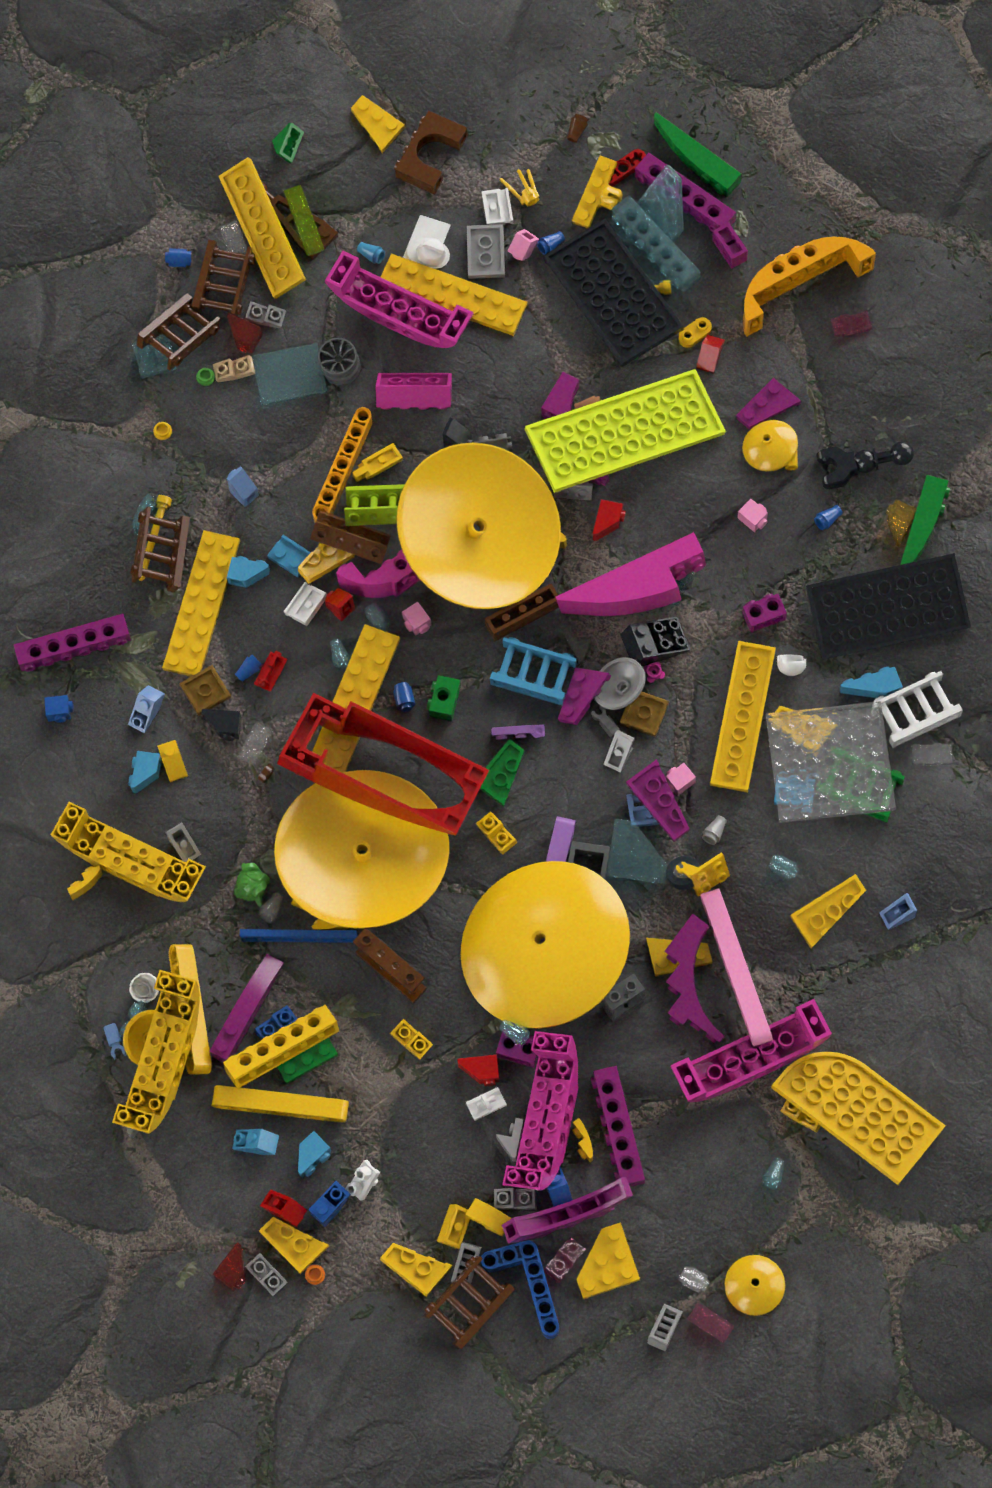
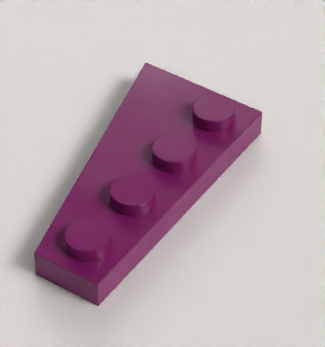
M657 759L626 781L627 786L673 842L689 832V826L680 807H678Z

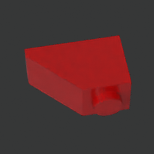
M601 499L593 530V541H598L618 529L620 522H624L626 511H623L622 503Z
M340 588L329 592L325 598L326 607L341 622L355 610L353 596Z
M497 1055L457 1059L458 1067L479 1084L493 1086L496 1085V1082H499Z
M271 1189L260 1205L263 1209L295 1227L303 1220L307 1209L291 1197Z

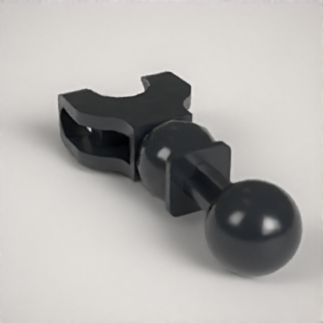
M901 441L895 443L891 450L876 453L875 448H872V451L862 449L854 455V451L845 452L839 447H830L818 451L816 457L821 464H833L836 466L837 469L833 473L826 475L822 480L825 489L844 487L852 476L858 475V471L868 473L874 468L879 470L878 464L893 461L897 465H907L914 457V450L909 443Z

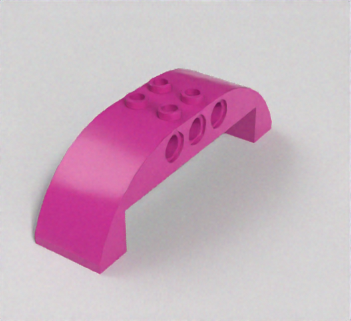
M345 251L341 252L325 279V283L334 294L360 314L425 345L439 348L453 347L473 316L472 311L456 305L453 311L448 310L360 268L359 258Z
M813 999L796 1007L794 1014L770 1024L769 1028L773 1041L753 1046L750 1036L747 1035L693 1061H690L688 1057L671 1065L670 1067L687 1101L698 1102L725 1094L786 1066L821 1045L832 1033L815 1000Z

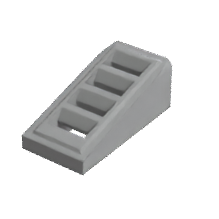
M465 1242L461 1243L451 1282L457 1278V1273L461 1274L463 1271L459 1269L460 1265L465 1266L466 1263L461 1261L462 1257L470 1259L473 1256L464 1253V1250L475 1252V1256H473L475 1258L480 1255L482 1247ZM473 1270L468 1275V1280L465 1279L470 1284L472 1283V1279L474 1276Z
M664 1304L647 1343L666 1351L683 1312ZM667 1313L671 1316H674L675 1319L673 1320L669 1317L664 1316V1314ZM661 1321H664V1322H666V1323H669V1324H671L672 1326L670 1327V1326H668V1325H666V1324H663V1323H661ZM658 1328L668 1332V1334L658 1331Z

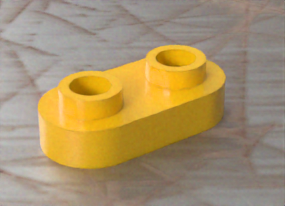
M701 317L686 326L679 333L678 340L680 345L690 348L711 333L712 324L710 320ZM704 324L705 327L701 328L699 325ZM689 334L691 337L686 338L685 335Z

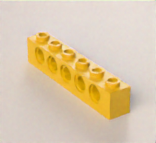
M326 1005L318 1007L308 1015L298 1018L292 1024L280 1028L276 1033L264 1037L253 1046H248L237 1055L230 1056L223 1062L226 1073L236 1088L239 1089L339 1032L337 1020Z

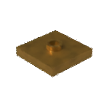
M213 665L179 683L198 716L202 715V709H212L232 698Z
M641 691L640 695L631 704L626 706L620 720V725L656 737L669 701Z

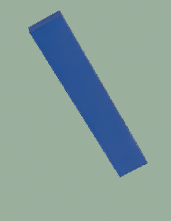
M240 929L242 942L353 943L358 936L357 930Z

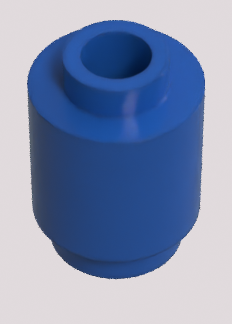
M169 248V252H165V263H168L169 267L191 266V251Z
M407 682L396 684L393 694L397 709L402 712L411 711L415 706L411 686Z

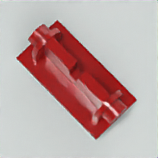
M278 651L270 652L254 685L271 692L288 659L282 657V654Z

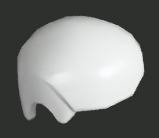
M778 655L777 666L783 674L795 676L805 670L806 659H803L801 655Z
M140 973L134 977L129 987L133 999L139 1003H149L154 1000L159 993L158 990L154 989L157 978L150 973Z

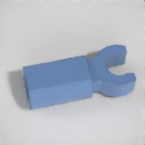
M112 1023L104 1026L103 1029L108 1044L112 1047L111 1056L113 1059H117L115 1053L118 1050H121L123 1055L126 1056L124 1047L120 1045L122 1040L117 1025Z

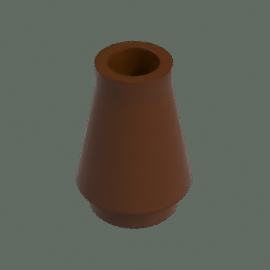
M575 114L571 118L567 137L569 141L577 143L579 137L588 126V119L586 117Z

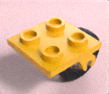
M722 852L701 866L692 857H677L669 863L666 869V876L672 887L679 890L693 888L698 897L700 894L708 892L715 885L724 882L730 876Z

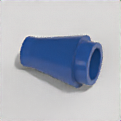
M558 231L557 233L540 238L537 242V247L545 255L565 241V237L562 232Z
M835 505L832 508L817 513L814 518L816 526L821 530L828 529L843 514L842 510L838 505Z
M253 655L247 656L235 675L243 682L261 670L262 664Z

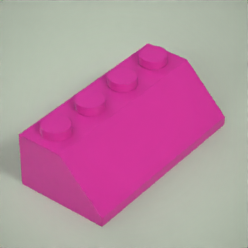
M378 373L376 407H381V409L385 410L392 407H399L404 410L410 409V407H418V409L423 410L429 407H436L437 409L451 407L452 373Z

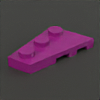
M773 377L736 415V419L750 430L755 425L768 421L769 418L779 413L782 414L787 409L801 404V400Z
M575 668L558 720L562 723L578 725L590 708L593 698L599 695L605 681H609L611 678L610 673Z

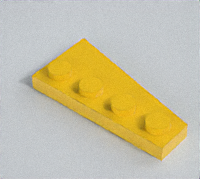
M855 874L790 915L810 948L824 936L860 898L866 889Z

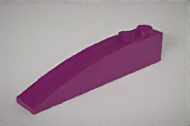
M268 954L265 956L237 1000L209 1052L213 1058L224 1062L230 1056L235 1055L281 971L284 962Z

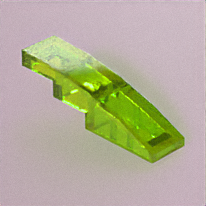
M301 185L283 190L306 255L310 256L324 251L319 232Z

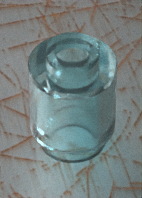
M373 603L365 608V617L372 627L383 631L389 627L390 619L380 605Z
M775 854L769 864V868L772 869L773 873L787 880H790V878L794 879L799 871L797 863L783 855Z

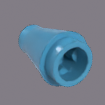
M363 242L357 247V252L361 253L373 264H380L385 257V251L382 247Z

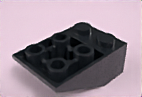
M677 617L633 623L620 634L629 658L636 660L642 667L690 651Z

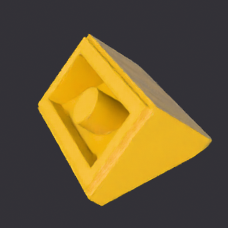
M457 1204L449 1205L437 1242L460 1249L470 1221L465 1215L468 1209Z

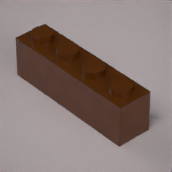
M549 584L519 602L486 617L485 626L494 642L559 608L556 600L558 594L553 585Z

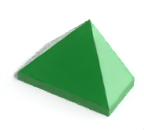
M288 123L272 140L276 153L287 162L292 163L304 131L293 123Z

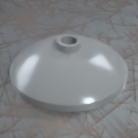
M628 657L610 661L600 672L610 673L611 678L609 681H605L601 687L602 691L594 698L600 706L609 710L628 706L640 695L644 687L645 672L643 667L636 660Z

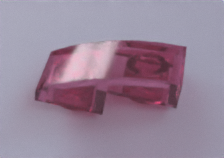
M868 311L851 316L845 314L830 319L835 337L873 330Z
M570 1237L544 1268V1272L560 1283L586 1249Z
M700 1303L696 1304L687 1320L722 1343L725 1342L734 1328V1325Z

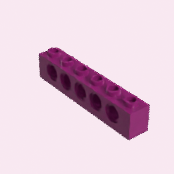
M648 152L636 166L635 177L639 182L649 185L655 193L665 196L668 202L678 205L684 213L694 216L696 221L707 225L712 232L728 222L732 225L736 221V212L651 153ZM653 174H658L659 176H658V177H653V176H651V175H653ZM667 184H672V185H674V186H672V187H667L666 185H667ZM681 194H687L688 196H687V197H682V196H680V195H681ZM696 204H702L703 206H702V207H697V206H695V205H696ZM711 214H716V215H718V216H716V217H711L710 215H711Z
M119 614L14 644V649L21 671L29 672L39 666H51L54 662L60 660L68 661L78 655L86 656L92 651H103L113 645H124L127 641H131L124 614ZM108 631L114 632L112 636H105ZM91 636L96 637L92 642L87 641ZM71 642H77L76 646L69 647ZM53 647H59L56 652H51L50 650ZM35 652L41 653L38 657H32Z
M617 1066L593 1071L594 1077L591 1078L593 1089L598 1091V1096L595 1099L597 1107L602 1108L603 1115H600L602 1127L606 1126L608 1134H605L607 1146L611 1145L613 1153H609L612 1165L616 1164L617 1172H614L615 1180L626 1177L630 1187L645 1184V1177ZM605 1086H611L613 1091L610 1094H606L602 1089ZM609 1105H616L618 1110L611 1113L607 1110V1107ZM616 1123L621 1124L623 1127L619 1132L612 1129V1126ZM623 1142L628 1147L626 1150L620 1151L616 1147L617 1144ZM628 1161L632 1164V1167L629 1170H625L621 1167V1164Z

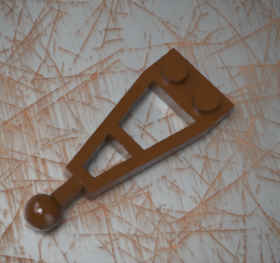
M262 182L281 225L297 246L312 260L338 237V232L324 220L280 195L274 197L267 191V186ZM281 204L293 212L284 218L276 206ZM298 216H302L319 226L304 242L290 225Z

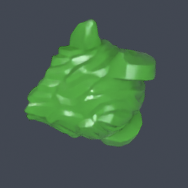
M242 863V871L238 875L234 895L247 901L255 900L260 907L262 906V896L265 893L267 884L270 883V878L260 870L257 864Z

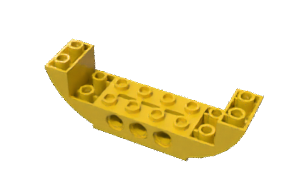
M68 802L50 834L62 846L95 867L99 865L101 870L158 897L176 902L188 901L206 866L189 858L187 862L177 859L89 817L86 809L71 802Z
M159 970L154 989L161 993L126 1105H117L112 1123L148 1134L159 1126L168 1112L172 1101L175 1100L198 1025L200 993L197 980Z

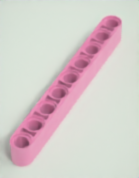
M720 889L700 894L701 901L753 1046L773 1041Z

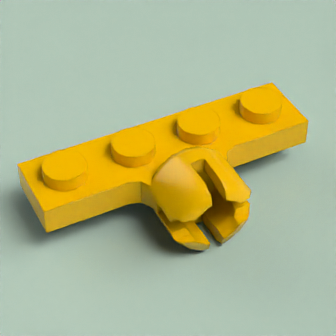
M599 156L572 218V223L589 229L599 207L613 211L617 210L619 207L617 203L621 202L623 194L620 189L609 185L617 166V161Z

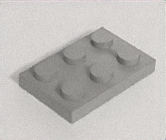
M503 224L467 226L468 279L505 277Z

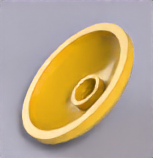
M778 420L761 422L755 425L745 436L742 446L743 455L748 464L757 470L775 471L781 469L791 462L797 452V435L793 428L785 422Z
M145 1010L136 1014L125 1027L123 1046L127 1056L136 1065L139 1063L155 1010Z
M760 1255L742 1257L733 1263L726 1274V1296L732 1306L744 1314L758 1316L769 1313L779 1305L785 1291L783 1273L778 1265L767 1257ZM754 1279L758 1280V1281H759V1285H758V1286L752 1285V1283H751L752 1280H754Z

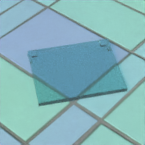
M317 343L252 356L262 406L327 393L328 389L326 388L324 374L318 362L319 350Z

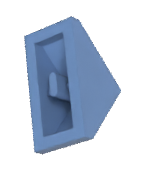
M906 893L879 913L889 930L915 918L917 909L909 894Z

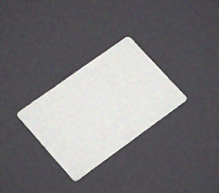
M420 215L409 243L417 238L437 239L443 244L451 225ZM405 251L403 258L410 260Z

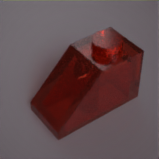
M228 313V323L237 348L243 352L253 353L263 336L261 327Z
M238 1242L213 1273L217 1280L233 1292L236 1288L240 1289L246 1280L244 1279L246 1273L243 1249Z

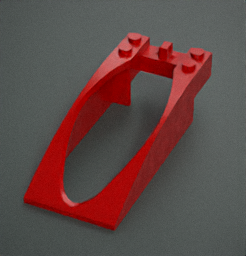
M315 693L311 696L279 755L277 763L322 787L372 809L455 836L489 772L488 769L350 701L347 709ZM319 725L338 735L356 736L388 743L422 758L441 770L462 788L464 799L461 803L447 808H411L325 765L328 753L326 748L320 756L308 750L307 747Z

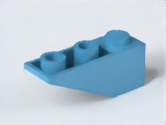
M884 667L873 674L865 673L861 678L855 680L852 678L847 679L840 685V693L871 698L886 697L903 689L895 667Z

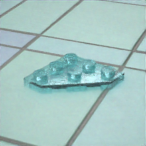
M666 165L634 207L669 244H673L684 231L682 178L670 165Z
M615 819L607 877L665 884L667 863L634 821Z

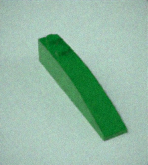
M657 112L654 114V124L673 152L688 168L700 177L703 183L710 184L717 193L728 197L741 183V173Z
M930 475L926 476L900 565L916 562L923 553L934 531L939 515L943 516L946 506L943 504L944 498L948 499L951 489L947 487L949 480Z

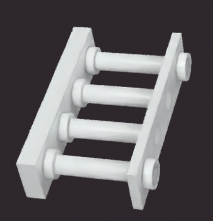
M941 671L938 673L931 672L925 676V679L886 697L880 696L872 703V711L875 712L880 709L892 730V735H890L889 739L892 748L961 716L962 708L960 704L955 706L950 704L939 684L943 676ZM932 685L944 707L943 711L937 714L933 712L922 692V689ZM913 693L926 714V719L920 722L915 719L905 700V697ZM896 701L909 722V727L903 730L898 727L887 707Z

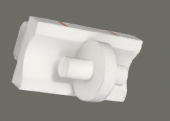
M498 1087L466 1102L474 1121L507 1106Z
M364 1160L361 1166L356 1169L353 1180L345 1188L351 1196H356L360 1201L365 1200L372 1186H376L378 1183L377 1177L380 1174L377 1169L371 1166L368 1160Z

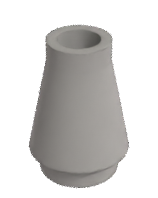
M718 815L703 831V840L711 845L719 842L727 820Z

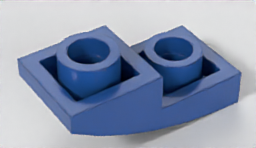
M285 1006L271 1015L269 1020L256 1027L254 1032L262 1040L264 1037L276 1033L280 1028L292 1024L297 1020V1017L288 1006Z

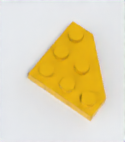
M621 1222L601 1229L577 1277V1283L583 1299L640 1281Z

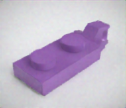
M544 725L494 727L491 729L492 737L496 736V740L507 739L509 735H515V738H527L526 734H531L534 738L545 736Z

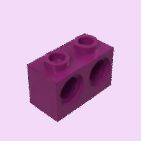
M729 222L713 230L712 241L731 269L747 261L748 250Z
M768 594L759 601H749L743 606L742 611L751 633L784 621L787 616L779 594ZM773 605L777 607V610L771 611L768 607ZM752 612H757L760 614V616L752 617L750 614Z
M513 1030L502 1031L496 1051L497 1058L534 1068L538 1056L534 1052L531 1054L523 1052L525 1047H532L534 1036H520L518 1032ZM507 1041H512L515 1043V1046L508 1049L504 1044Z

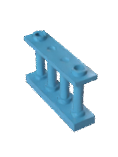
M504 637L503 647L507 648L500 671L491 673L490 685L562 706L565 693L561 689L569 666L576 668L577 658L568 653L560 654L525 644L513 637H509V639ZM514 651L525 653L518 677H509L507 671ZM532 656L543 659L537 680L534 683L526 682L525 680ZM551 661L562 664L555 686L552 689L543 685Z

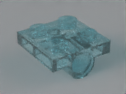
M161 335L155 338L172 351L169 339L166 336ZM137 342L132 343L141 379L169 372L167 369L168 358L152 345H147L141 349L137 346Z

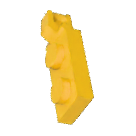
M394 443L362 460L358 465L359 468L352 472L353 478L356 482L364 478L367 480L403 461V457Z

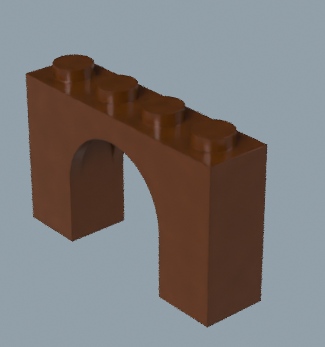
M428 110L426 116H422L418 130L413 132L410 144L405 146L401 160L398 159L394 166L396 178L435 195L443 181L442 171L424 164L418 158V153L424 145L431 142H440L460 151L468 137L467 127Z

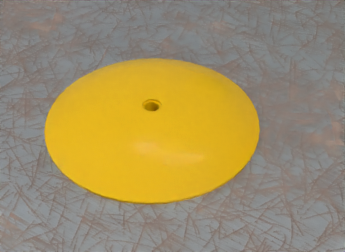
M462 443L433 453L423 460L409 476L401 492L397 508V531L400 545L414 573L437 595L464 607L495 609L519 602L533 593L545 581L558 556L561 525L559 512L551 491L541 476L527 462L512 452L494 445ZM474 524L479 526L480 531L474 529Z
M372 770L343 772V774L411 808H437L435 803L420 788L401 777ZM315 783L292 802L282 817L275 838V864L279 878L287 893L303 910L312 916L332 925L346 928L380 927L399 921L412 914L433 895L441 883L447 868L449 837L447 833L385 814ZM366 851L364 854H359L358 852Z
M548 861L519 868L492 885L477 902L468 918L461 943V964L466 983L479 1004L490 1014L506 1023L525 1028H549L571 1022L598 1005L619 979L626 963L630 944L627 913L621 899L612 886L600 875L586 867L569 862ZM545 938V941L539 944L540 940Z

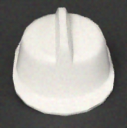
M414 239L409 243L406 251L411 261L434 269L445 266L450 257L448 248L437 239Z

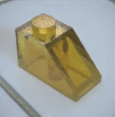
M897 499L893 505L890 504L888 506L886 514L888 515L887 524L895 545L899 547L914 519L917 508Z

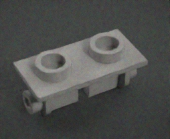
M506 433L495 435V439H488V436L477 437V441H474V443L494 445L507 451L512 449V442L507 440L511 436L507 437Z
M587 481L555 492L554 498L592 500L593 483Z

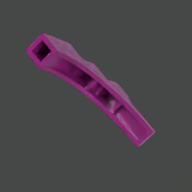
M565 372L561 373L541 407V415L544 419L571 411L573 399L579 389V379ZM609 474L591 481L597 485L602 484L606 486L609 481Z
M692 914L664 951L668 954L666 957L674 964L680 963L666 981L669 984L668 989L676 995L679 992L681 993L680 997L668 1011V1014L671 1015L669 1019L678 1026L680 1023L685 1026L691 1020L692 1022L689 1025L697 1031L703 1029L707 1032L705 1037L713 1043L716 1041L721 1043L725 1036L713 1026L705 1015L695 988L694 968L696 955L701 941L709 929V925Z
M622 1177L570 1202L532 1214L514 1217L502 1224V1228L508 1244L542 1238L555 1230L574 1227L586 1219L603 1217L613 1211L615 1206L632 1197L633 1194L627 1178Z

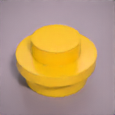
M166 422L157 423L153 429L154 436L159 440L168 439L172 434L171 426Z

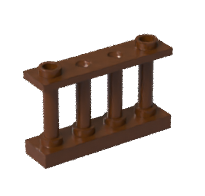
M208 240L192 302V309L200 315L202 308L205 309L206 307L230 311L233 321H237L238 315L242 313L243 305L241 301L249 269L255 261V254H253L251 247H247L246 254L220 250L215 240ZM221 257L243 261L242 271L216 267L214 264L215 258ZM219 274L240 279L238 287L235 288L211 283L210 277L211 275ZM211 290L235 295L234 303L227 304L207 300L205 298L206 293Z
M188 293L139 332L137 337V346L143 349L147 345H152L168 358L167 369L169 371L175 366H179L185 357L210 336L216 335L220 329V318L218 316L209 322L192 309L193 297ZM188 314L204 326V328L197 332L181 320L180 317ZM172 324H176L192 338L184 342L167 328ZM159 335H164L180 348L173 353L155 338Z
M147 506L138 515V522L140 523L135 560L130 571L132 582L135 583L142 576L165 581L168 584L167 591L175 592L181 586L190 517L182 516L175 522L150 516L151 507ZM149 523L173 529L175 532L174 538L169 539L149 534ZM146 541L170 546L172 555L168 557L145 551ZM144 558L168 564L170 567L169 573L164 574L144 569Z
M320 510L310 539L382 564L391 535L363 525L345 526V519Z
M367 928L353 941L359 948L355 952L356 955L413 1004L427 990L421 983L425 978Z
M472 1256L465 1263L466 1268L436 1302H430L424 1309L426 1313L423 1316L426 1319H430L433 1315L454 1335L453 1338L455 1340L452 1344L458 1349H462L515 1290L509 1283L499 1284L479 1265L483 1259L481 1256H476L475 1258ZM472 1270L495 1290V1296L491 1300L484 1298L465 1280ZM459 1285L481 1305L480 1308L482 1310L478 1315H473L452 1295ZM445 1301L450 1303L468 1320L467 1323L469 1325L464 1330H459L438 1310Z

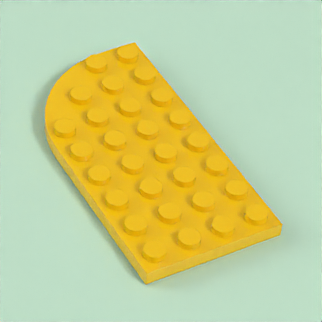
M818 1052L803 1056L790 1064L771 1086L774 1091L897 1185L901 1183L946 1126L867 1065L841 1053Z

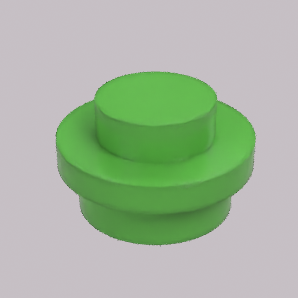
M202 368L198 371L196 378L200 385L209 386L214 382L215 374L209 368Z

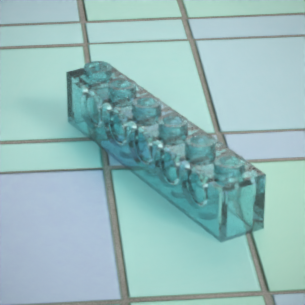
M630 195L612 208V219L614 222L624 228L625 234L636 241L637 247L647 253L649 260L659 266L662 274L667 275L671 279L675 288H680L684 292L700 280V270ZM628 218H634L635 220H634V221H629V220H627V219H628ZM644 230V231H646L647 233L641 234V233H639V231ZM652 243H657V244H659V245H658V246H652L651 244H652ZM664 256H669V257H671V258H670V259H664V258H662V257H664ZM678 268H679V269H682L683 271H681V272H676L675 269H678Z

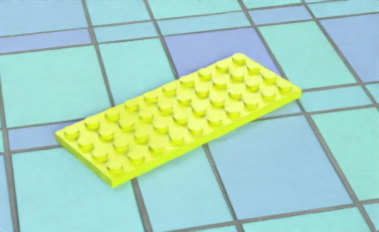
M696 369L525 426L526 434L554 493L725 435L726 432Z

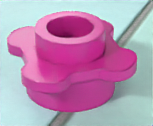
M659 662L651 663L643 668L647 674V681L650 683L665 677Z

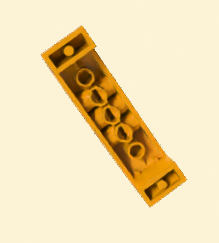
M823 237L812 240L802 246H795L785 255H778L755 275L747 289L743 315L744 334L747 337L762 329L764 312L760 308L761 305L844 261L848 262L858 278L874 269L875 251L857 240L845 237Z

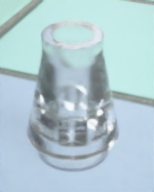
M273 893L259 909V916L267 922L275 920L284 899L283 896Z

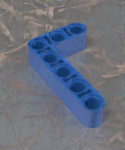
M528 1240L485 1252L481 1256L483 1258L481 1266L489 1273L523 1264L541 1332L548 1339L555 1338L559 1334V1323L536 1244ZM526 1247H532L534 1253L527 1256L523 1253V1250ZM507 1252H512L515 1257L513 1260L507 1261L504 1259V1255ZM491 1257L496 1262L493 1266H487L484 1263L485 1260ZM537 1266L540 1270L538 1274L532 1275L528 1271L529 1268ZM537 1285H542L545 1288L542 1294L534 1292V1288ZM546 1304L551 1309L548 1313H541L539 1311L540 1306ZM547 1324H553L556 1327L552 1333L546 1332L544 1328Z

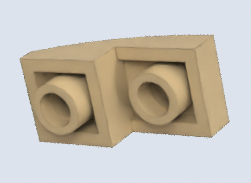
M250 355L233 361L227 359L213 364L217 382L240 379L255 374L253 359Z

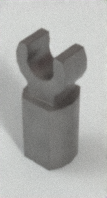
M599 706L602 714L597 715L592 711V717L600 721L601 727L613 739L616 731L621 730L612 718L606 715V709Z

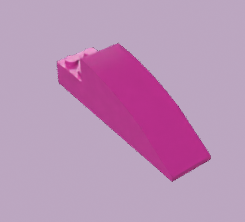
M693 532L556 596L560 612L563 614L616 616L645 612L681 601L679 587L675 580H681L693 571L698 572L706 566L704 552Z

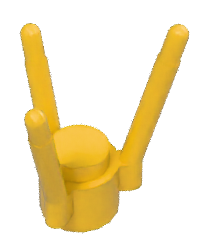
M527 169V174L531 187L528 186L521 170H517L525 187L521 192L522 196L503 178H500L503 185L519 199L522 205L532 206L539 201V194L529 169Z

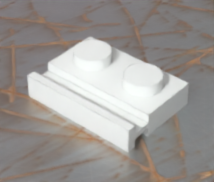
M508 188L504 190L482 191L486 224H513Z
M304 582L284 610L286 616H290L292 619L308 626L325 602L327 593Z

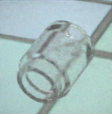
M685 1266L679 1277V1281L683 1282L682 1285L697 1293H700L701 1290L705 1292L710 1283L707 1280L708 1275L693 1267Z

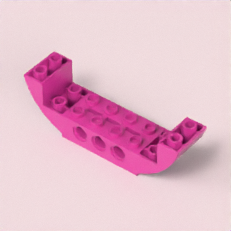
M402 549L397 553L396 557L383 562L379 569L370 571L366 578L363 577L352 562L343 564L336 572L339 587L349 593L368 598H383L392 595L398 597L420 581L407 562Z
M535 1031L531 1051L538 1056L519 1152L516 1166L506 1165L502 1185L543 1190L554 1180L561 1163L564 1161L579 1088L578 1058L572 1035Z

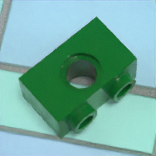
M438 675L437 681H433L431 692H434L432 699L429 698L427 703L430 717L448 721L453 720L461 688L459 679ZM441 695L448 696L445 701L438 699Z

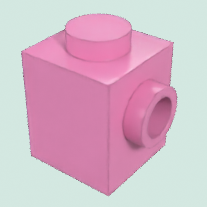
M523 229L515 234L508 252L515 259L523 261L531 256L539 238Z
M752 499L738 511V519L753 532L758 528L762 529L768 522L767 509Z
M419 602L402 611L403 619L405 620L404 625L409 632L413 631L415 635L429 630L431 619Z
M685 763L677 768H671L666 773L669 788L677 796L696 783V776Z

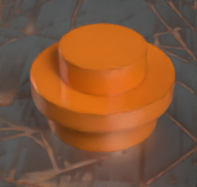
M311 1265L306 1269L305 1278L308 1283L318 1285L325 1279V1271L319 1265Z

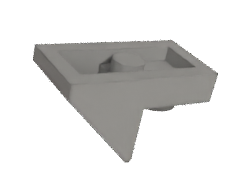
M617 730L603 765L621 773L633 750L632 745L635 738Z
M182 822L165 832L169 842L175 848L182 861L187 862L188 858L193 860L201 855Z
M515 1118V1123L510 1125L509 1135H512V1137L496 1134L497 1140L514 1162L517 1161L524 1120Z

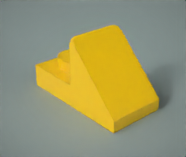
M176 740L158 745L157 747L169 781L173 782L187 777L188 774Z

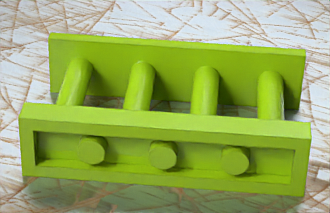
M405 484L346 487L347 507L351 506V508H344L345 526L397 524L398 506L396 505L399 503Z

